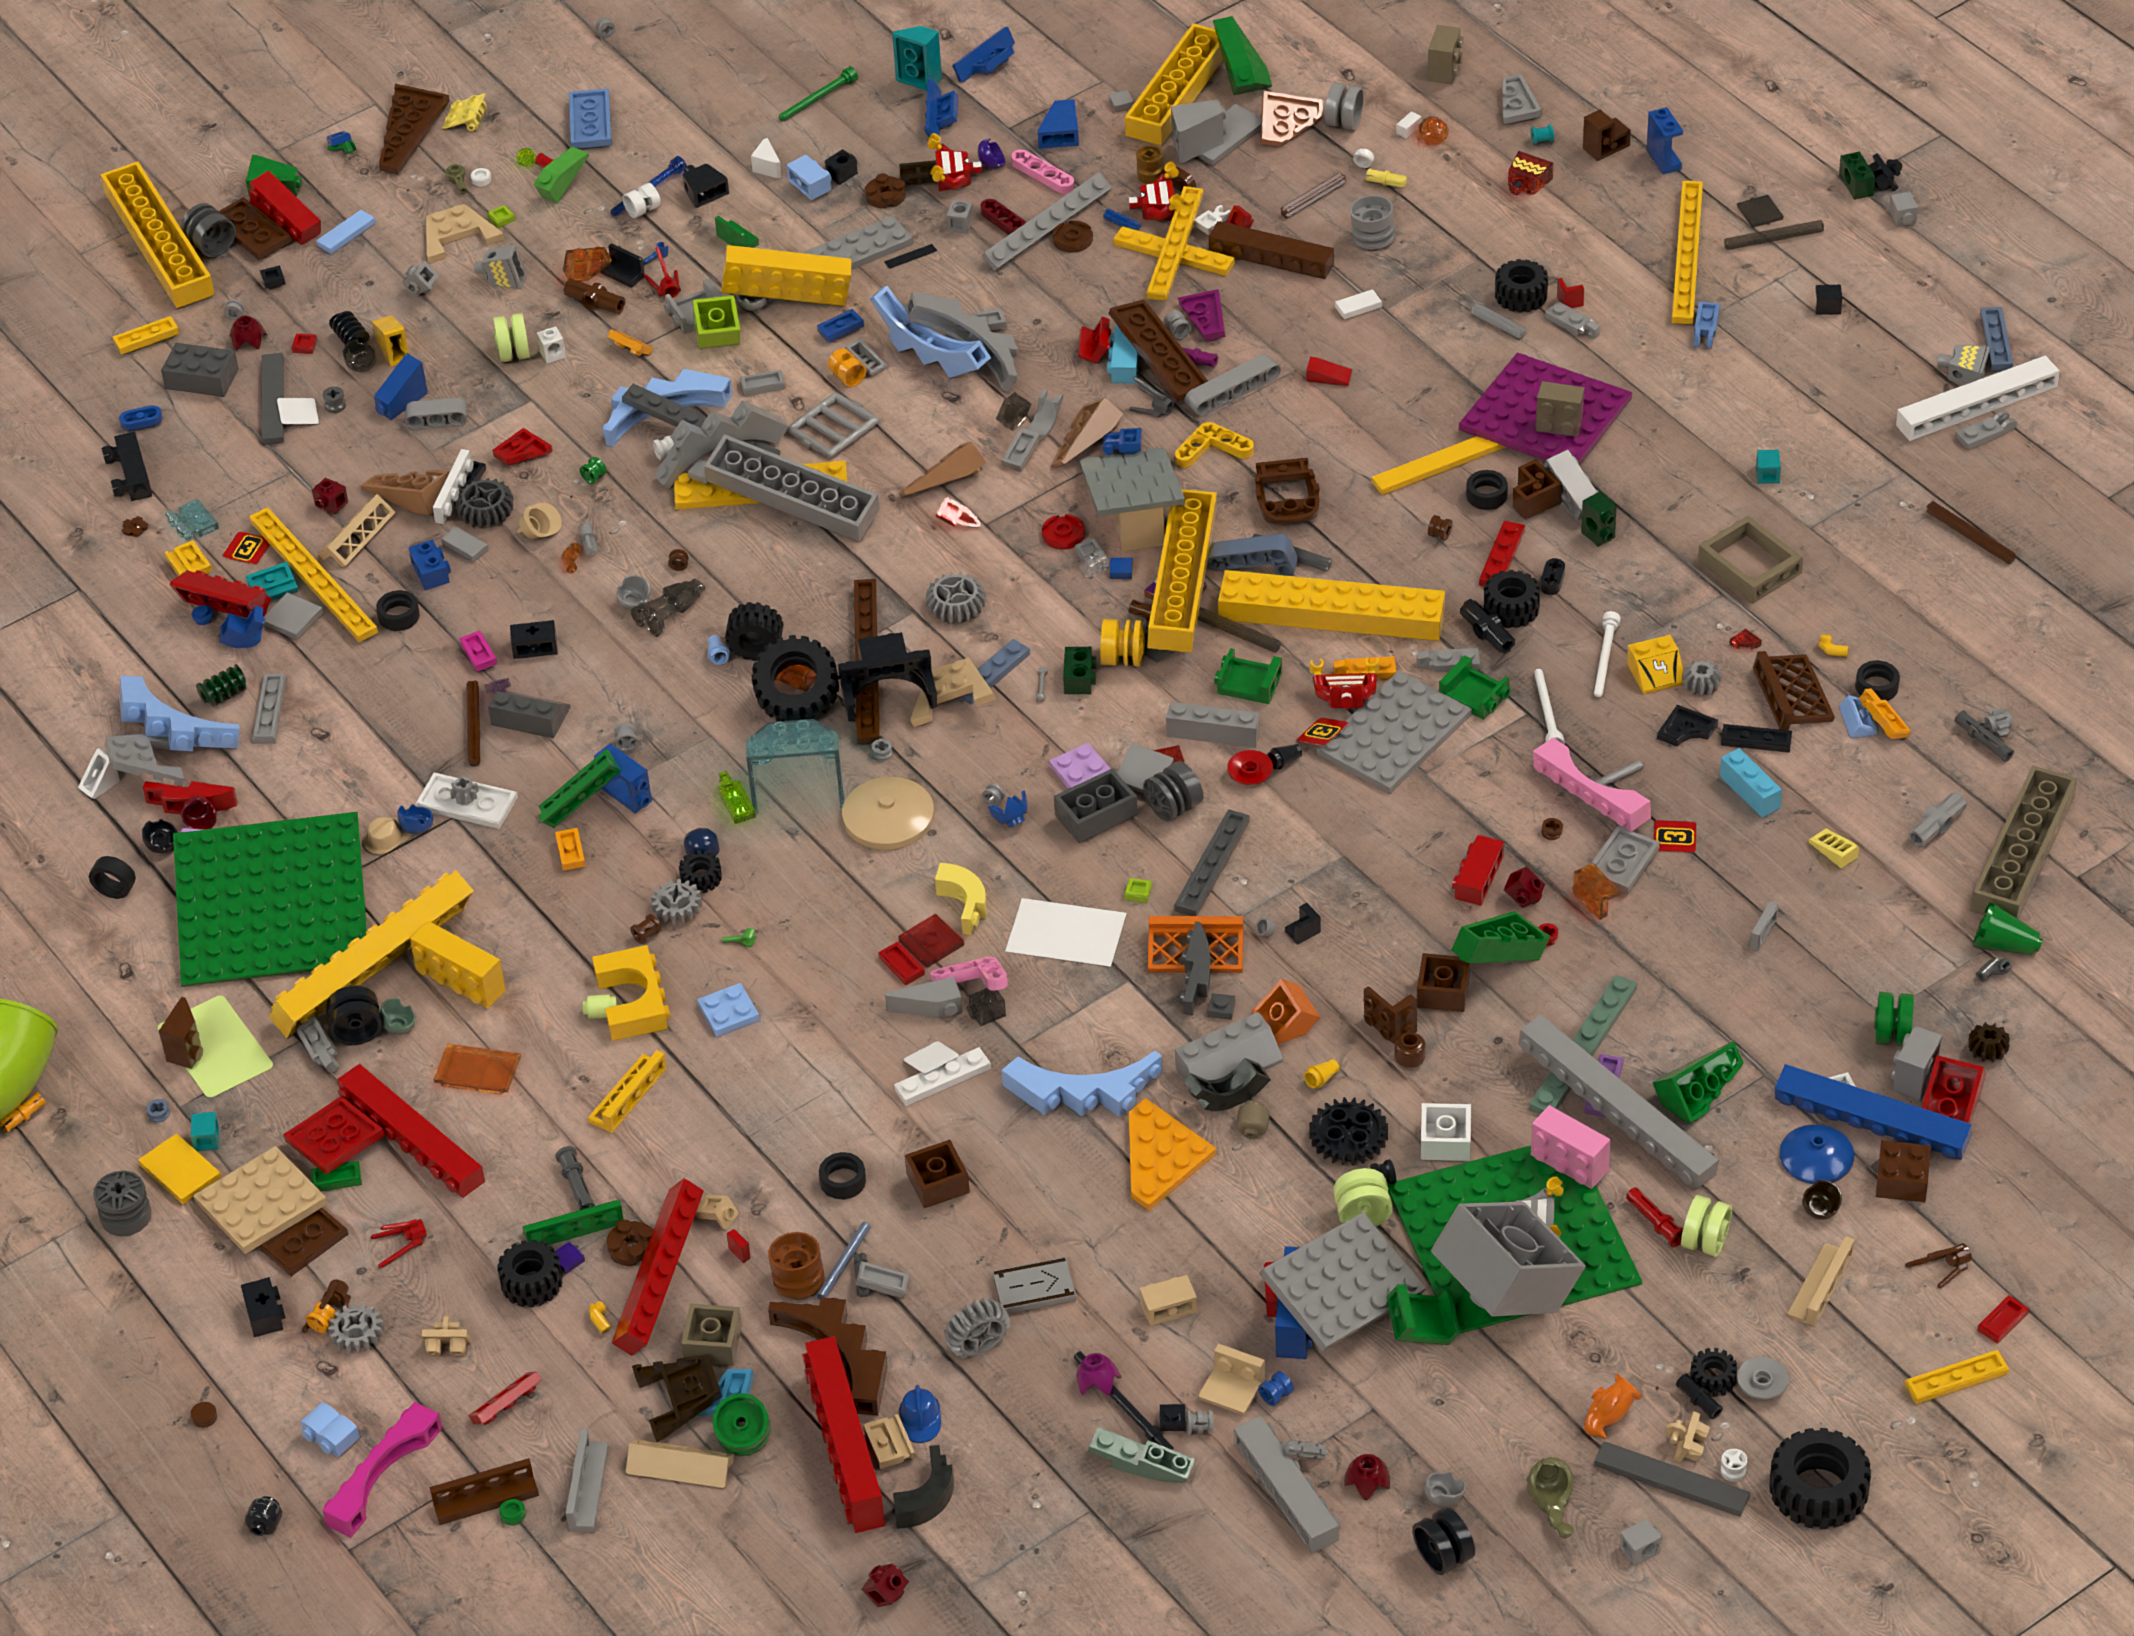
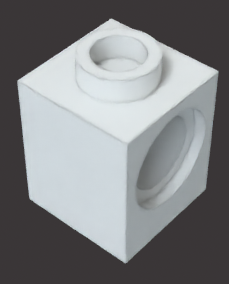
M556 326L537 332L539 352L546 364L566 358L564 340Z

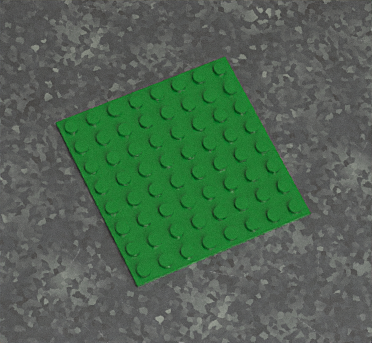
M358 812L173 833L181 987L313 971L318 965L329 963L331 956L339 950L344 952L348 949V944L355 938L359 937V939H362L366 936L367 924Z
M1531 1145L1398 1180L1394 1184L1387 1183L1389 1195L1434 1295H1441L1445 1289L1451 1290L1456 1305L1457 1319L1460 1323V1334L1532 1314L1491 1316L1485 1309L1477 1306L1471 1300L1470 1293L1431 1252L1432 1247L1458 1204L1515 1202L1523 1200L1547 1188V1182L1552 1177H1558L1562 1181L1560 1186L1563 1188L1561 1196L1552 1195V1198H1554L1553 1225H1556L1562 1232L1558 1236L1561 1241L1586 1266L1562 1306L1642 1285V1279L1597 1186L1595 1185L1591 1189L1579 1184L1575 1179L1556 1171L1555 1168L1544 1162L1538 1161L1531 1155Z

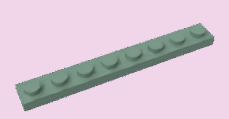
M1615 975L1572 1040L1593 1056L1636 992L1637 983ZM1550 1072L1530 1102L1529 1110L1541 1114L1549 1105L1558 1109L1571 1090V1087L1558 1080L1555 1074Z

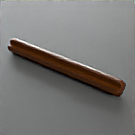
M1931 501L1926 506L1927 513L2005 563L2011 564L2015 560V552L1935 501Z
M476 680L466 683L467 756L470 766L480 764L479 686Z

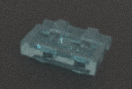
M198 499L179 507L180 514L174 513L172 510H168L165 514L168 518V523L175 527L178 535L181 538H185L186 541L192 540L194 533L202 537L219 529L218 522Z

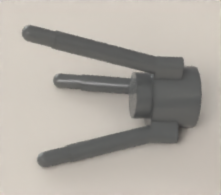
M1133 378L1139 384V389L1154 398L1152 401L1154 410L1130 407V411L1151 414L1160 417L1161 414L1167 416L1171 413L1174 406L1172 399L1159 393L1139 378Z

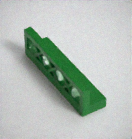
M605 749L538 806L541 810L538 816L542 823L555 828L622 771L611 752Z
M615 1200L522 1226L527 1242L537 1240V1243L543 1241L547 1245L616 1227L617 1223L624 1220L620 1200Z

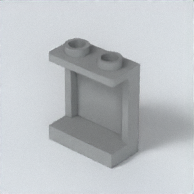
M711 278L703 280V291L675 301L670 294L665 295V312L667 315H671L675 327H679L683 334L695 330L692 314L693 300L723 296Z

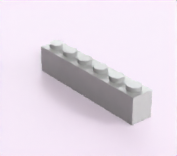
M1258 1416L1235 1427L1234 1444L1310 1552L1314 1553L1339 1541V1529L1341 1526L1338 1518L1334 1514L1331 1515L1327 1510L1325 1500L1322 1496H1317L1311 1480L1305 1478L1301 1473L1298 1462L1295 1459L1292 1460L1286 1454V1450L1283 1449L1284 1442L1278 1441L1270 1423L1266 1424L1264 1419Z

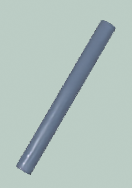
M862 1222L816 1296L820 1300L828 1296L870 1230L871 1226L867 1222Z

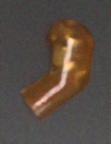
M571 543L561 555L563 564L569 573L577 570L575 560L579 557L581 546L578 543Z

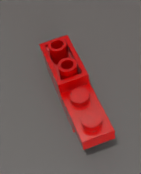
M145 781L142 787L146 803L162 805L164 813L181 814V807L184 802L193 796H204L213 803L216 812L236 807L238 804L235 788L191 781L189 787Z

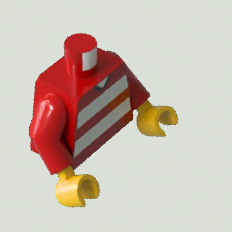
M932 133L930 135L927 146L931 150L937 149L935 151L936 165L930 173L933 175L932 179L938 182L939 191L957 190L960 187L969 186L971 184L970 174L982 173L981 161L969 162L966 151L951 150L943 143L939 144L941 138L937 134Z
M1172 161L1165 165V174L1162 173L1150 184L1140 186V197H1129V209H1142V216L1145 220L1172 221L1175 210L1179 211L1182 208L1183 199L1179 194L1174 195L1172 179L1170 180V177L1175 178L1179 174L1176 165Z
M1369 657L1366 658V669L1369 672L1367 674L1321 675L1324 661L1320 659L1319 666H1315L1311 659L1309 671L1315 675L1313 676L1316 696L1327 702L1330 708L1348 709L1363 707L1365 700L1373 697L1376 693L1377 674L1375 673L1380 669L1378 657H1376V663L1369 664Z

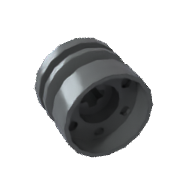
M207 203L192 207L185 214L180 227L189 242L208 257H218L224 254L231 247L236 236V228L232 221Z
M1181 761L1174 762L1164 768L1162 773L1154 774L1153 777H1149L1143 783V791L1149 806L1159 818L1166 822L1182 815L1184 810H1190L1202 803L1204 799L1203 789L1196 774L1187 764Z
M126 1170L114 1171L105 1175L97 1182L94 1187L93 1197L104 1230L111 1235L120 1237L130 1236L140 1232L148 1225L151 1219V1207L144 1182L140 1176Z

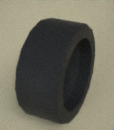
M1481 470L1473 473L1467 479L1466 497L1472 506L1484 510L1496 509L1507 500L1508 483L1501 473L1494 470ZM1481 486H1493L1498 491L1484 494L1475 489Z
M397 590L386 593L376 604L379 623L388 630H406L416 624L420 617L418 601L408 591ZM398 606L410 608L407 612L400 615L386 613L391 608Z
M1875 660L1866 662L1857 671L1855 684L1857 693L1861 696L1865 689L1872 688L1881 700L1889 701L1898 693L1900 675L1898 670L1886 661ZM1883 677L1890 684L1873 686L1867 683L1865 679Z
M102 856L97 859L88 876L91 885L98 892L115 899L127 896L136 880L133 869L123 860L112 856ZM105 873L116 877L119 881L109 878Z
M839 1152L828 1156L823 1160L819 1168L821 1189L826 1195L834 1199L844 1200L856 1196L863 1190L866 1183L863 1161L858 1156L847 1152ZM839 1169H850L857 1173L855 1178L844 1183L834 1182L828 1178L832 1172Z

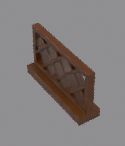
M1766 651L1757 652L1753 670L1780 730H1789L1791 724L1834 721L1835 716L1807 654L1768 657ZM1802 662L1804 668L1801 669L1793 665V663ZM1772 664H1778L1784 668L1779 670L1773 667ZM1790 670L1798 675L1793 677L1785 672ZM1804 677L1810 680L1811 683L1809 685L1799 679ZM1782 678L1790 682V685L1787 686L1781 683L1779 679ZM1796 685L1805 691L1801 693L1793 689V686ZM1810 692L1816 695L1818 699L1815 700L1807 696V694ZM1790 694L1798 699L1795 702L1787 698L1786 695ZM1804 701L1812 705V707L1808 709L1799 703ZM1817 708L1825 712V714H1818L1814 710ZM1795 709L1805 715L1795 716L1793 711Z

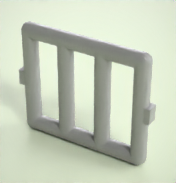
M834 392L790 424L787 432L801 440L803 446L808 449L813 448L826 457L833 458L879 423V418L865 410L858 401L852 402L841 394ZM838 402L867 420V422L858 426L829 408V406ZM823 413L852 431V433L843 437L814 419V417ZM808 424L837 442V444L832 448H828L799 430V428Z

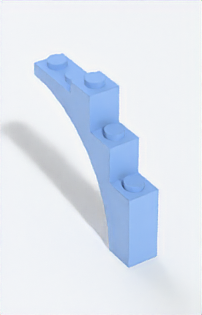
M888 286L882 287L869 298L891 331L888 337L898 352L913 348L923 365L938 361L949 378L977 370L991 358L980 340L972 342L957 341L933 331L926 325L908 321L905 307Z
M683 369L674 382L651 378L648 385L644 386L645 389L684 407L716 406L725 408L732 395L730 378ZM620 386L617 393L613 394L611 398L613 411L610 420L604 424L602 431L608 446L614 447L631 427L651 416L622 402V396L629 388Z
M120 676L119 703L121 722H144L146 736L169 737L170 750L193 751V747L238 748L239 724L214 722L184 714L157 699L145 685L143 677Z
M1153 1051L1142 1060L1125 1068L1091 1075H1072L1049 1071L1035 1066L1018 1056L1001 1070L1002 1084L1043 1115L1051 1109H1055L1062 1102L1081 1116L1089 1110H1093L1100 1103L1115 1115L1121 1117L1124 1113L1134 1108L1136 1093L1142 1091L1146 1084L1161 1074L1162 1055Z

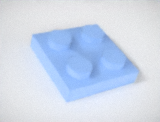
M741 983L697 999L698 1007L716 1037L760 1021L759 1013Z

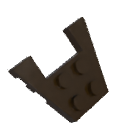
M708 1355L680 1358L675 1363L663 1364L662 1361L653 1362V1366L642 1367L641 1364L632 1366L640 1388L664 1379L673 1410L649 1420L657 1442L663 1440L723 1397Z

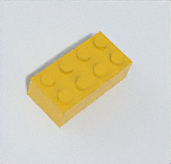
M427 921L410 937L415 968L420 974L433 978L437 983L446 985L453 989L455 993L462 994L471 999L475 1004H480L486 1008H489L506 991L501 961L495 956L430 921Z

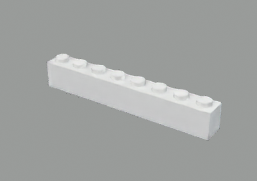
M2047 356L2034 359L1897 410L1896 426L1909 441L2056 388L2058 387L2060 370Z

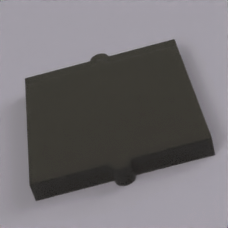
M1769 195L1757 198L1752 197L1750 200L1737 203L1738 209L1752 228L1765 224L1770 225V223L1783 220L1784 218Z

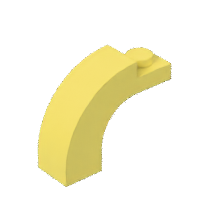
M940 863L935 878L936 895L953 897L965 904L961 917L962 933L972 935L974 926L979 924V919H986L987 916L984 886L981 880L970 870L954 864Z

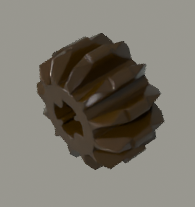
M1985 1022L1983 1026L1976 1025L1969 1034V1051L1973 1052L1974 1058L1981 1057L1982 1062L1989 1059L1993 1063L1995 1058L2002 1060L2004 1054H2007L2009 1051V1034L2005 1033L2004 1027L1997 1028L1996 1023L1988 1025Z

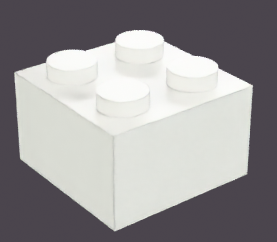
M1422 1103L1421 1160L1470 1161L1471 1104Z

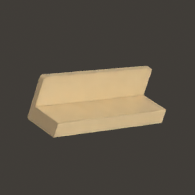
M1845 1236L1840 1247L1828 1243L1824 1244L1788 1311V1317L1814 1327L1816 1326L1853 1256L1855 1239Z
M635 1439L629 1443L626 1473L724 1488L727 1482L728 1467L734 1462V1453Z

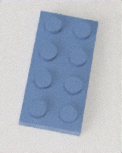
M609 88L569 92L571 147L582 149L612 145Z

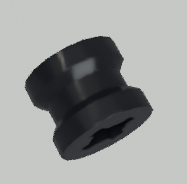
M1390 1159L1385 1160L1383 1164L1373 1163L1370 1165V1169H1375L1384 1175L1387 1183L1394 1184L1397 1182L1395 1168Z

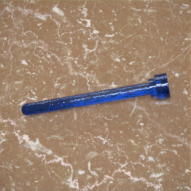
M676 156L670 161L667 169L648 183L656 187L672 174L682 173L687 167L686 162L680 156ZM623 201L611 209L610 213L612 216H617L625 210Z

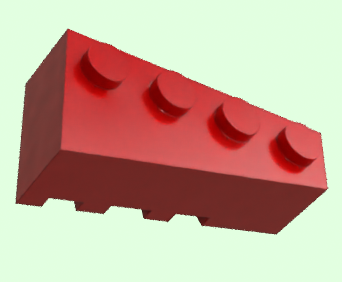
M270 171L265 172L250 182V203L288 232L296 242L303 245L321 234V220Z

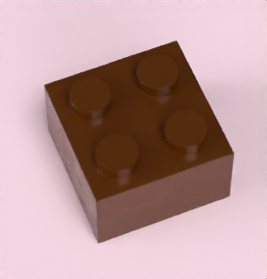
M1423 953L1417 985V1008L1464 1012L1470 978V963L1461 961L1458 956Z
M951 1140L904 1155L906 1174L924 1208L970 1193L968 1173Z
M1881 1140L1876 1197L1926 1203L1931 1146Z

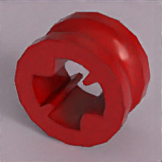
M1544 923L1538 927L1543 932L1551 935L1546 946H1551L1557 942L1558 928L1555 925Z

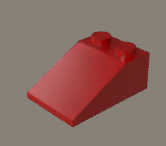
M1936 1055L1922 1108L1970 1124L1986 1077L1985 1068Z

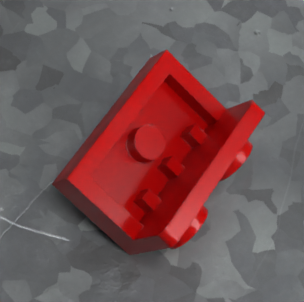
M1102 316L1094 330L1084 326L1081 327L1078 357L1097 364L1103 354L1106 355L1110 348L1108 339L1111 334V329L1109 328L1110 319Z

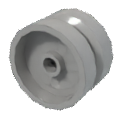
M1334 82L1331 85L1325 106L1326 126L1337 128L1342 123L1344 129L1353 131L1357 129L1363 111V87L1351 85L1347 89L1345 84Z

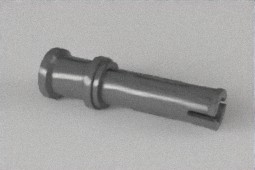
M566 1146L559 1149L555 1154L557 1162L562 1166L561 1173L564 1178L569 1180L579 1210L589 1208L590 1205L593 1207L595 1204L582 1175L583 1166L576 1158L577 1151L572 1146Z

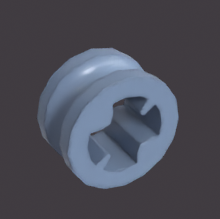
M155 1099L147 1105L146 1109L149 1119L153 1122H162L170 1115L168 1104L162 1099Z

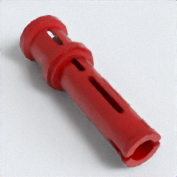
M1637 1187L1631 1188L1626 1194V1199L1654 1225L1655 1232L1660 1235L1662 1234L1668 1240V1244L1674 1248L1681 1245L1683 1228H1680L1674 1222V1218L1671 1215L1661 1212Z

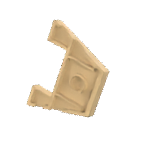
M465 204L427 215L426 240L428 263L446 258L442 244L480 233L486 245L504 240L503 232Z
M970 658L958 660L932 670L937 691V704L972 692L976 706L996 700L992 690ZM922 689L910 719L913 727L933 721L932 709Z

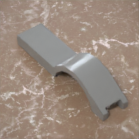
M1043 389L1039 396L1038 407L1033 421L1026 429L1020 428L1001 460L1003 466L1022 472L1039 441L1046 438L1051 432L1063 401V394L1059 393L1055 399L1048 397V390Z

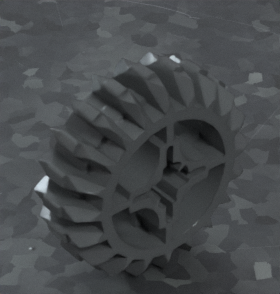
M489 477L486 480L479 478V481L474 482L471 480L470 485L464 484V488L459 489L455 508L460 520H463L465 524L470 523L472 527L479 525L480 528L483 525L490 527L491 524L498 525L499 521H505V517L510 516L514 506V499L509 486H506L504 481L498 482L497 478L491 481Z

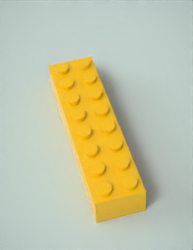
M1194 23L1190 26L1125 115V136L1160 146L1164 144L1172 132L1171 106L1193 103L1223 61L1215 29Z

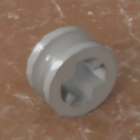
M607 17L599 19L595 25L597 32L602 37H609L615 31L614 23Z
M232 299L227 302L224 314L231 320H237L243 315L245 307L242 302Z
M878 739L872 743L874 759L886 761L892 757V744L889 740Z
M993 783L988 784L986 790L982 793L983 800L991 806H998L1005 797L1004 790Z

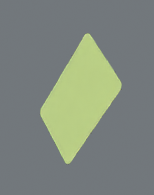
M216 996L191 1008L199 1032L203 1055L192 1069H186L205 1096L214 1097L273 1067V1062L224 996ZM164 1022L158 1025V1030L161 1028Z

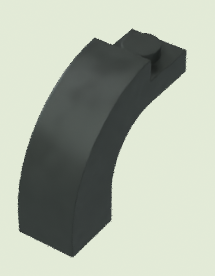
M1244 1058L1232 1072L1222 1078L1207 1080L1190 1073L1185 1082L1190 1088V1094L1199 1101L1205 1110L1221 1111L1248 1101L1260 1092L1271 1079L1259 1063Z
M939 1445L929 1446L932 1472L928 1481L917 1489L893 1493L897 1529L926 1523L940 1514L949 1503L954 1489L952 1464L947 1465L946 1455L940 1454Z

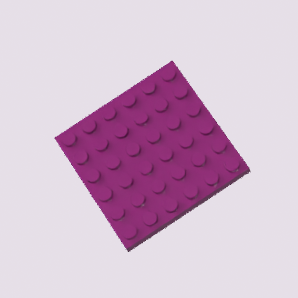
M1517 352L1459 422L1458 430L1545 461L1569 450L1571 455L1576 457L1580 465L1630 402L1632 392ZM1542 381L1585 387L1583 419L1578 437L1535 431L1537 397Z

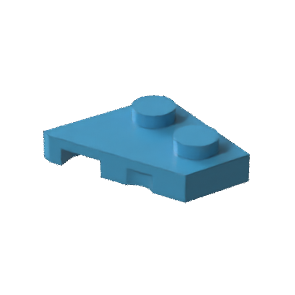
M728 1369L718 1382L723 1397L699 1413L698 1416H713L720 1402L733 1394L745 1393L749 1395L754 1379L752 1369Z

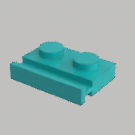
M287 562L245 576L249 587L259 586L264 588L271 601L283 597L286 593L298 592V586Z

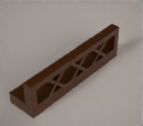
M529 1458L429 1487L439 1525L500 1508L503 1502L510 1499L524 1501L539 1496ZM526 1469L524 1473L514 1474L516 1471ZM499 1477L498 1480L489 1482L490 1479ZM468 1485H474L472 1488L464 1489ZM450 1492L448 1495L437 1498L438 1494Z

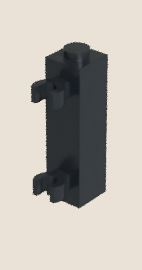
M135 431L114 436L116 447L104 446L101 448L103 455H106L103 456L105 464H110L116 459H120L125 480L114 479L111 481L112 488H115L113 489L114 497L122 496L128 491L131 501L152 497L149 479Z

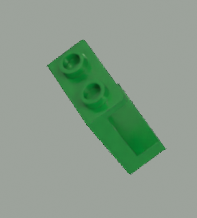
M1230 648L1227 656L1224 655L1222 658L1221 670L1215 674L1214 683L1217 684V693L1270 704L1282 676V658L1273 656L1269 665L1236 658L1235 649Z
M1464 655L1439 681V692L1472 709L1473 715L1484 720L1490 713L1496 710L1502 700L1508 698L1511 691L1509 687L1510 678L1505 676L1500 682L1472 669V659Z
M1397 1284L1386 1296L1396 1341L1450 1345L1460 1334V1323L1457 1319L1456 1305L1451 1290L1445 1289L1439 1296L1408 1293L1406 1285Z

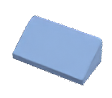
M1847 695L1839 705V709L1849 736L1857 738L1876 735L1878 731L1871 713L1863 707L1859 698Z

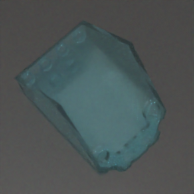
M815 719L769 722L747 739L746 759L753 814H758L756 765L766 764L774 758L821 755L827 759L835 758L840 808H842L845 799L842 744L839 734Z

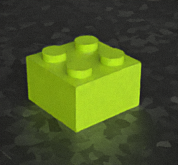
M734 295L693 300L692 314L698 348L740 344V325Z

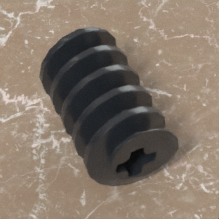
M351 311L335 314L329 320L331 329L337 334L345 347L348 348L349 352L358 354L364 350L369 342L370 335Z

